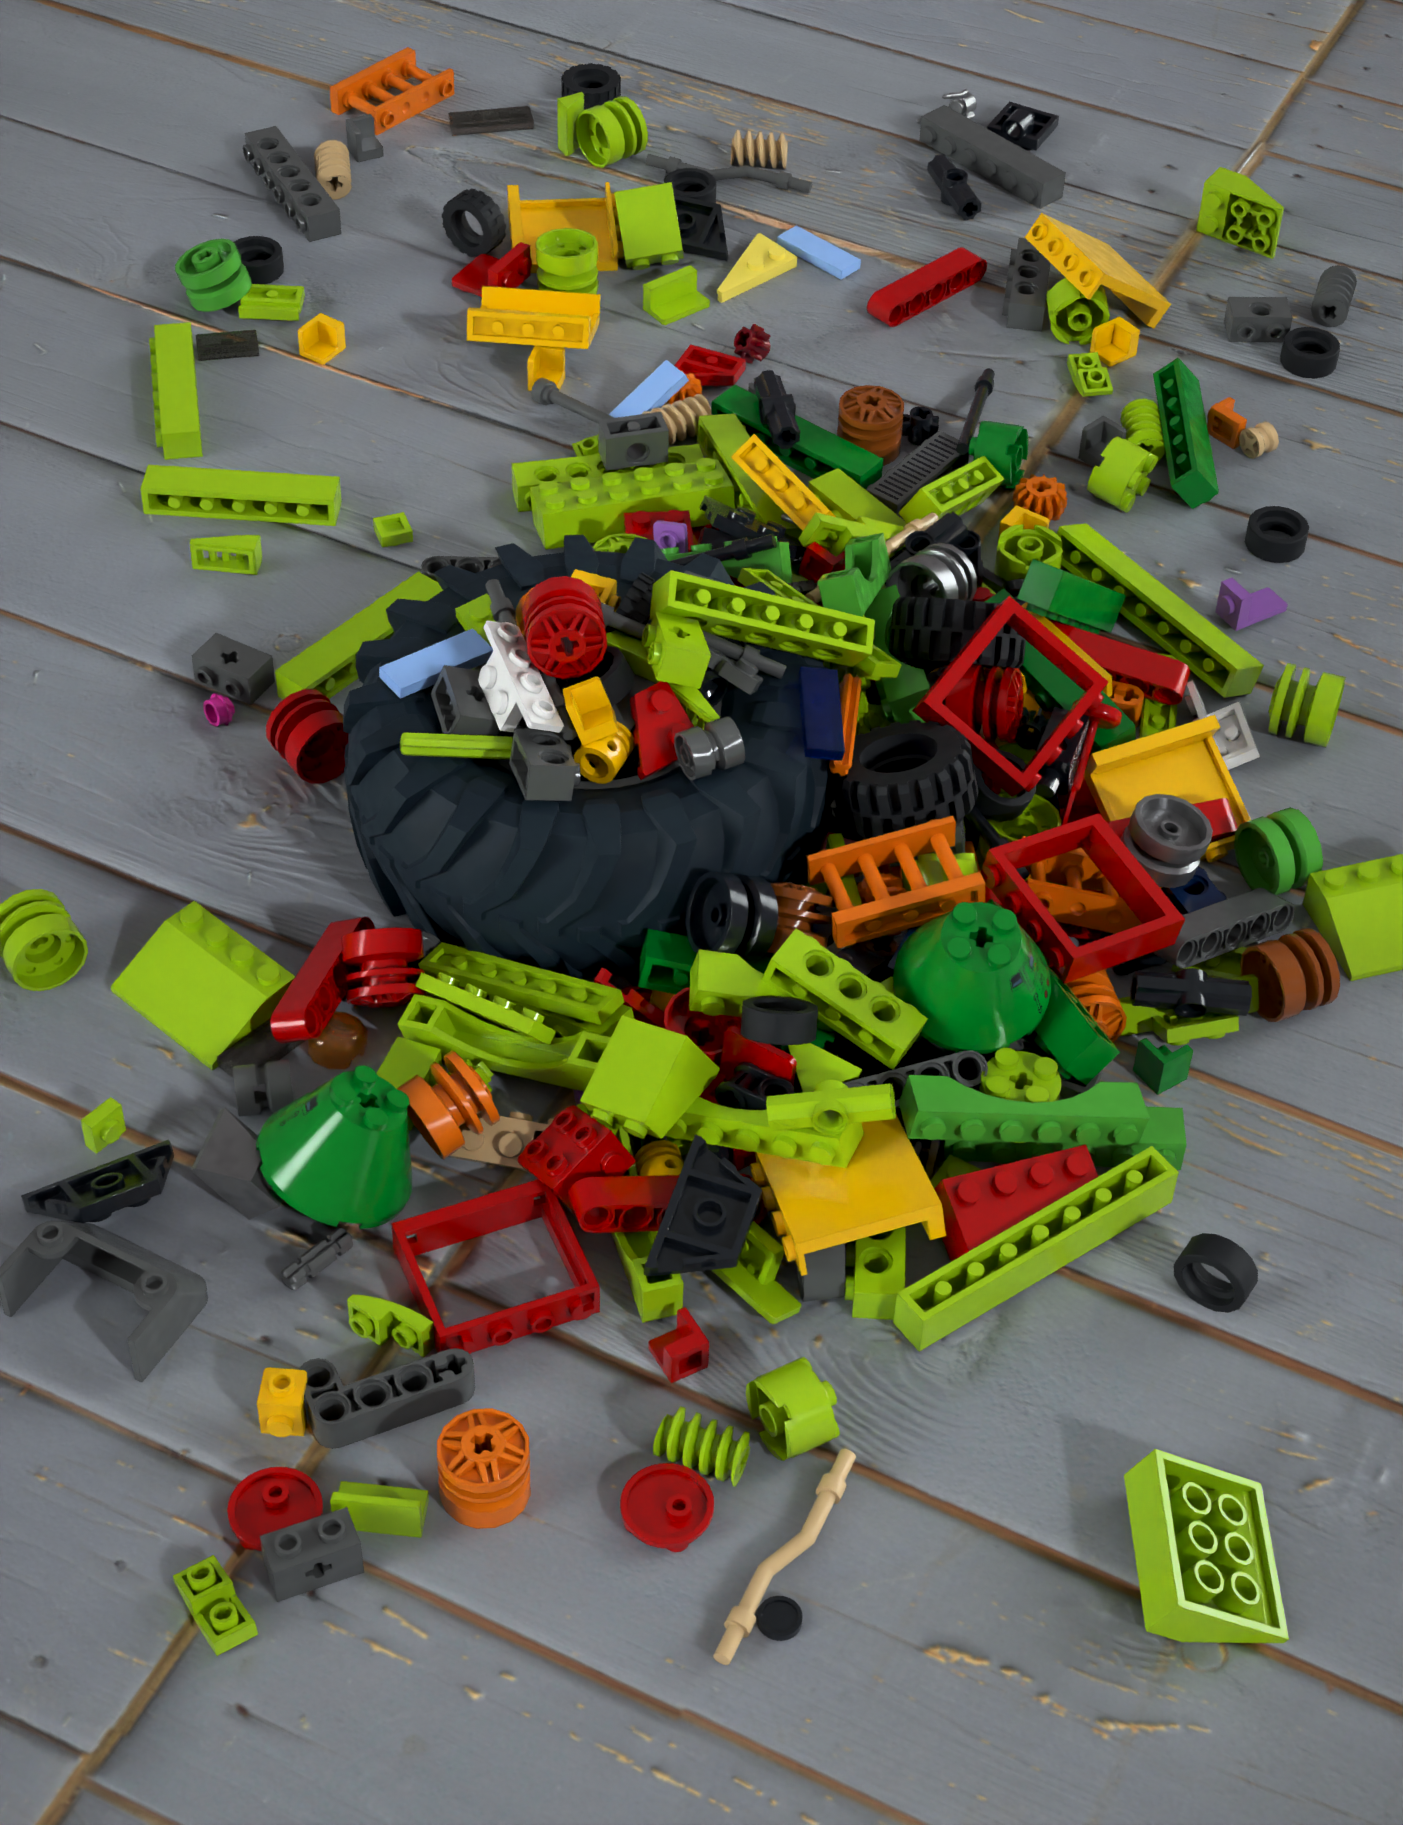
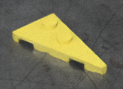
M758 233L717 289L718 301L723 303L797 267V256L763 234Z

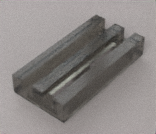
M256 330L196 335L198 361L259 356Z

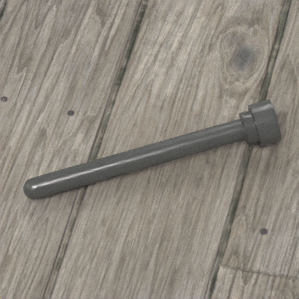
M539 378L532 387V399L543 405L555 403L598 424L599 420L614 418L559 392L556 384L546 378Z

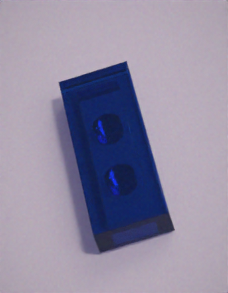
M801 666L798 682L804 757L842 761L845 746L838 671Z

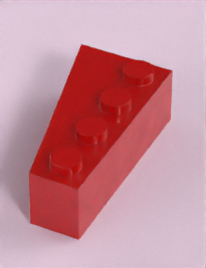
M1086 1144L942 1179L934 1189L942 1203L946 1236L942 1237L950 1261L952 1262L1099 1177Z

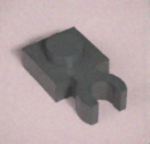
M708 645L711 653L708 664L709 668L717 671L718 675L749 695L758 690L764 679L757 675L759 669L742 658H739L738 661L730 660L720 651Z

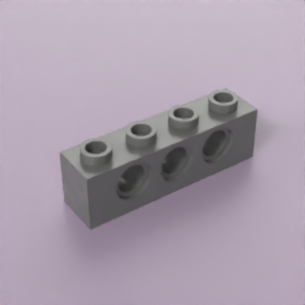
M1019 238L1017 249H1011L1002 315L1008 316L1006 328L1042 332L1051 263L1025 238Z

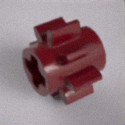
M753 324L751 329L742 327L734 339V346L736 348L734 353L741 356L742 359H746V362L752 364L754 359L761 362L770 351L771 344L769 338L771 336L764 332V328Z

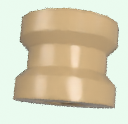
M1264 421L1257 424L1254 428L1249 427L1242 430L1239 436V443L1243 453L1248 458L1254 459L1261 456L1263 452L1269 453L1276 450L1279 439L1274 426Z

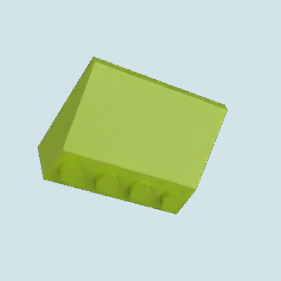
M1403 854L1310 873L1302 904L1323 938L1329 944L1349 980L1354 981L1403 970Z
M193 901L163 922L111 985V991L213 1071L271 1029L272 1013L296 976L197 902Z
M1154 1449L1126 1472L1124 1480L1146 1632L1180 1642L1285 1643L1289 1640L1261 1483L1158 1449Z

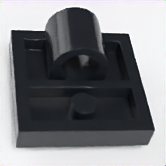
M1009 101L990 122L987 129L1021 146L1023 149L1037 150L1058 126L1059 116Z

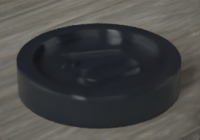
M773 1596L766 1599L759 1606L757 1625L766 1637L776 1641H784L793 1638L801 1629L802 1610L791 1598Z

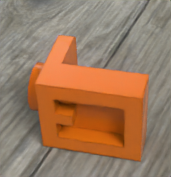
M1228 397L1219 403H1215L1210 408L1207 415V428L1209 435L1230 448L1236 449L1240 446L1239 436L1241 431L1246 428L1247 419L1233 411L1235 399Z

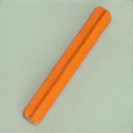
M850 673L844 675L843 681L840 682L829 764L830 771L832 773H839L840 776L847 775L848 770L852 767L862 685L861 679L858 676L853 677Z

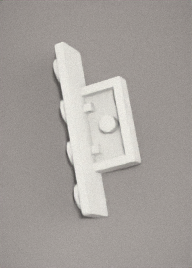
M486 621L483 629L493 652L486 665L481 668L478 681L500 731L514 732V729H516L523 717L526 725L531 729L560 733L564 724L538 668L534 666L528 656L527 645L520 628L509 622Z
M1193 680L1187 682L1190 695L1186 696L1185 700L1192 716L1198 715V718L1193 721L1215 715L1221 728L1213 735V738L1227 769L1230 770L1259 758L1258 749L1240 703L1236 702L1207 714L1203 700Z

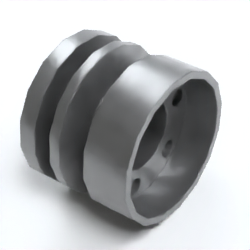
M937 543L927 546L890 571L886 581V588L896 584L900 597L972 601L977 590V576L971 561L964 552L953 545Z

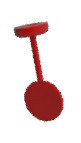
M1100 703L1091 713L1086 710L1083 714L1089 716V726L1062 814L1061 825L1067 824L1075 793L1081 788L1097 728L1113 729L1121 723L1122 712L1110 705Z

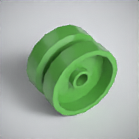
M213 239L200 243L187 250L175 264V272L181 284L186 288V295L191 305L198 311L209 312L226 308L245 296L252 286L251 277L246 266L241 263V255L236 244L228 239Z
M1289 807L1269 814L1267 817L1262 816L1239 825L1235 832L1234 849L1236 861L1241 875L1252 890L1264 888L1275 895H1279L1289 891L1291 888L1296 889L1307 885L1310 873L1322 871V848L1316 830L1309 819L1298 809Z

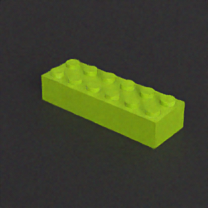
M702 458L695 463L688 464L669 463L665 467L655 469L641 467L635 469L634 472L621 474L618 472H608L601 477L595 478L575 477L571 481L561 483L547 481L539 484V486L530 487L533 523L545 550L564 547V535H584L589 543H594L609 535L625 533L624 513L689 510L691 527L705 526L710 524V520L704 515L705 511L700 510V505L705 495L735 509L734 485L719 460L712 458Z

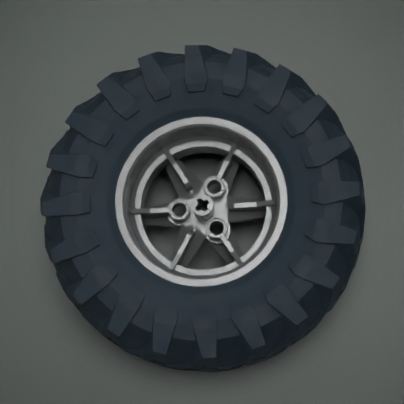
M564 535V552L531 556L516 544L511 543L495 547L502 564L472 573L448 565L434 572L443 591L428 601L397 599L386 609L388 621L395 633L390 639L365 641L362 643L356 655L355 667L359 681L363 685L360 688L350 690L344 703L343 732L349 734V743L345 745L344 776L351 824L357 847L364 865L368 869L370 879L393 917L407 914L415 929H420L426 933L429 932L443 943L458 947L465 944L469 951L485 953L586 980L587 974L599 973L600 969L604 968L611 973L622 972L633 986H638L640 957L648 929L687 936L686 911L688 900L697 880L706 872L763 877L769 883H788L789 881L798 885L808 883L807 856L813 846L821 844L823 835H827L833 809L830 806V796L834 795L829 764L837 707L829 669L823 666V661L820 659L718 636L744 648L746 645L760 650V655L786 665L781 680L758 670L757 675L764 680L758 690L751 695L728 681L725 696L717 705L712 707L720 718L728 716L735 722L744 744V763L723 771L715 766V769H712L711 775L691 781L684 774L679 761H676L640 780L637 768L640 766L639 749L637 746L631 757L627 758L611 782L598 784L588 780L580 773V783L573 788L572 801L525 800L510 766V759L402 755L400 751L402 733L443 734L431 697L434 685L400 699L379 677V667L465 632V629L456 618L455 608L486 593L488 594L485 585L491 579L499 580L504 595L511 600L514 610H516L520 599L531 588L552 577H571L575 569L617 580V596L621 597L622 602L641 572L657 581L670 570L681 573L687 570L734 585L719 559L702 553L683 566L669 562L654 540L635 537L626 553L595 551L584 535ZM762 582L743 587L775 595V592ZM481 664V665H479V666H477V667H474V668H472L471 670H474V669L478 668L479 671H480V666H482V665H484V664ZM501 731L498 736H506L504 731ZM589 761V764L595 768L594 764Z

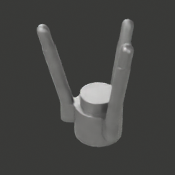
M967 89L942 95L943 99H951L947 107L970 120L975 117L973 111L976 109V99ZM921 118L917 119L918 124H921Z

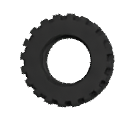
M899 597L894 602L892 609L889 652L898 660L949 665L999 603L945 598ZM1005 623L973 664L982 665L983 668H992L993 666H999L1002 669L1007 667L1020 668L1024 663L1026 640Z
M910 720L909 723L902 724L894 722L890 723V726L882 728L878 726L870 729L868 733H860L855 736L852 767L848 770V774L840 776L839 773H832L830 771L838 818L854 835L858 834L863 839L877 837L949 816L954 817L957 825L963 820L965 815L970 813L978 798L974 763L968 740L952 726L947 724L941 726L939 722L934 721L921 723L920 720Z

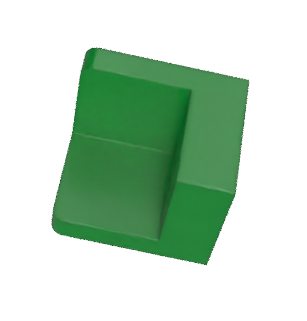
M1144 1038L1138 1042L1133 1071L1159 1095L1187 1079L1193 1049L1189 1045H1185L1171 1052L1165 1045L1156 1048L1147 1038Z

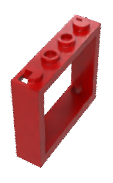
M1008 596L996 606L912 711L926 723L929 721L939 722L941 726L947 724L956 731H959L971 746L974 765L1013 797L1024 789L1027 792L1031 791L1040 781L1042 775L1038 773L1045 763L1049 766L1058 758L1063 751L1059 745L1065 737L1071 739L1084 724L1080 718L1086 710L1091 713L1102 702L1104 696L1101 694V691L1108 684V681L1012 597ZM1005 623L1084 690L1081 697L1022 771L1016 768L942 704V701Z
M1099 813L991 848L987 852L980 872L986 882V886L996 895L1004 909L1011 910L1016 915L1019 925L1040 948L1048 967L1053 969L1063 984L1174 945L1185 922L1182 914ZM1082 848L1142 924L1076 947L1016 869Z
M538 1179L391 1223L393 1249L421 1315L433 1321L434 1342L437 1353L457 1348L471 1354L494 1345H505L513 1339L532 1333H543L554 1326L573 1320H584L592 1314L600 1312V1286L557 1196ZM542 1217L575 1288L445 1328L414 1256ZM415 1234L414 1237L406 1238V1236Z

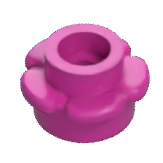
M214 693L210 699L204 701L203 709L205 716L213 726H219L223 723L226 726L229 725L235 709L228 697Z

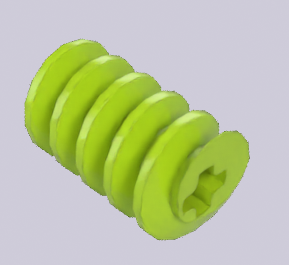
M1146 398L1129 402L1123 408L1120 418L1122 427L1127 431L1126 440L1158 456V461L1161 460L1165 452L1157 404Z
M682 1406L673 1416L667 1414L656 1432L653 1455L660 1457L667 1451L668 1461L674 1463L683 1457V1465L690 1469H693L699 1463L700 1473L707 1476L715 1469L716 1479L722 1482L731 1475L732 1486L736 1487L749 1457L750 1433L744 1431L737 1441L733 1440L734 1426L728 1425L721 1435L717 1434L718 1420L712 1419L706 1428H702V1414L696 1412L693 1418L687 1422L685 1421L686 1408Z

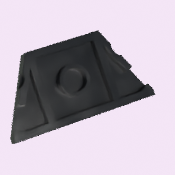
M674 194L683 251L727 261L729 257L721 205Z
M706 495L704 496L700 510L705 511L704 515L710 520L709 523L713 527L738 539L747 537L748 540L774 534V536H777L778 542H789L790 558L799 560L800 556L804 557L806 548L803 547L799 539L785 533L786 528L773 521H768L765 524L755 519L756 513L749 509L738 506L736 510Z
M694 1136L644 1266V1275L652 1277L737 1267L762 1197V1189L748 1177L740 1175L736 1166L725 1157L722 1160L706 1147V1141L700 1136Z
M169 1140L163 1141L21 1195L25 1210L34 1214L84 1224L86 1222L103 1221L109 1218L112 1212L125 1207L142 1206L149 1202L151 1197L159 1195L163 1191L174 1158L171 1142Z

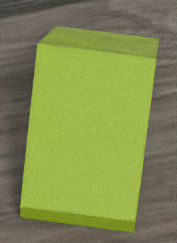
M812 1043L788 1045L790 1054L797 1062L796 1072L803 1092L814 1091L817 1084L826 1080H837L843 1083L859 1079L862 1073L861 1068Z

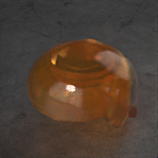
M335 1011L321 1035L315 1039H308V1055L316 1064L327 1069H347L357 1055H364L368 1042V1030L358 1017L348 1012Z

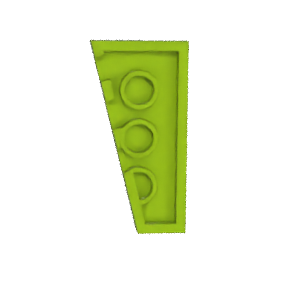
M421 972L415 987L441 1000L448 1001L465 1012L468 1011L477 1017L487 1019L550 1046L556 1031L542 1024L545 1019L543 1015L525 1007L520 1014L514 1011L516 1004L495 995L491 1002L486 999L488 993L475 986L466 984L463 990L458 988L459 980L439 972L437 977L434 978Z

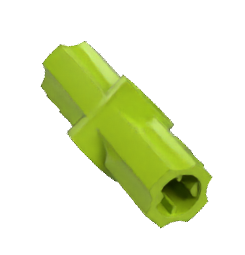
M826 1080L817 1084L813 1092L767 1096L766 1101L770 1131L814 1127L819 1133L837 1135L844 1132L850 1123L896 1119L894 1091L890 1083L848 1088L843 1082Z

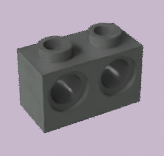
M514 729L509 763L525 800L572 801L573 788L580 783V765L575 763L572 757L571 746L566 744L561 732Z

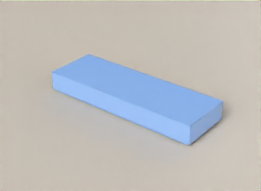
M797 225L777 236L778 245L840 280L860 269L861 259Z
M665 360L609 415L614 418L640 415L644 411L650 412L653 408H661L689 380L682 371L668 360Z
M472 628L379 667V677L401 699L434 685L444 665L472 669L486 663L493 649Z

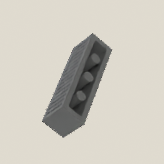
M938 431L931 438L926 439L911 454H907L899 464L889 469L878 481L870 484L866 490L901 517L898 514L899 511L920 488L968 464L969 451L965 455L959 454L956 451L959 440L942 431Z

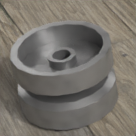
M1154 794L1144 797L1136 804L1130 817L1129 825L1125 828L1120 839L1159 887L1176 888L1186 885L1193 878L1199 866L1200 858L1205 854L1211 842L1213 830L1209 819L1200 809L1188 801L1172 795Z

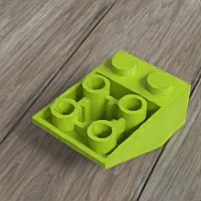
M1219 167L1204 182L1196 231L1273 259L1275 257L1284 207L1247 176Z

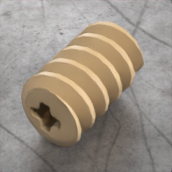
M737 129L732 138L730 164L732 165L735 158H737L739 166H743L746 158H748L749 164L752 167L755 166L757 159H759L762 168H765L768 160H770L772 168L776 169L779 161H781L783 168L786 169L788 141H786L784 133H780L778 140H775L773 132H770L767 139L764 140L762 131H759L756 138L753 139L751 130H748L745 137L742 138L740 130Z
M327 140L322 142L314 153L316 179L332 200L341 199L352 188L349 150L341 141Z
M696 394L694 397H687L683 401H675L672 405L666 404L661 408H653L650 412L644 411L642 414L662 413L669 430L670 445L675 443L676 438L679 441H683L687 435L695 437L698 430L699 416L711 415V408L704 395Z

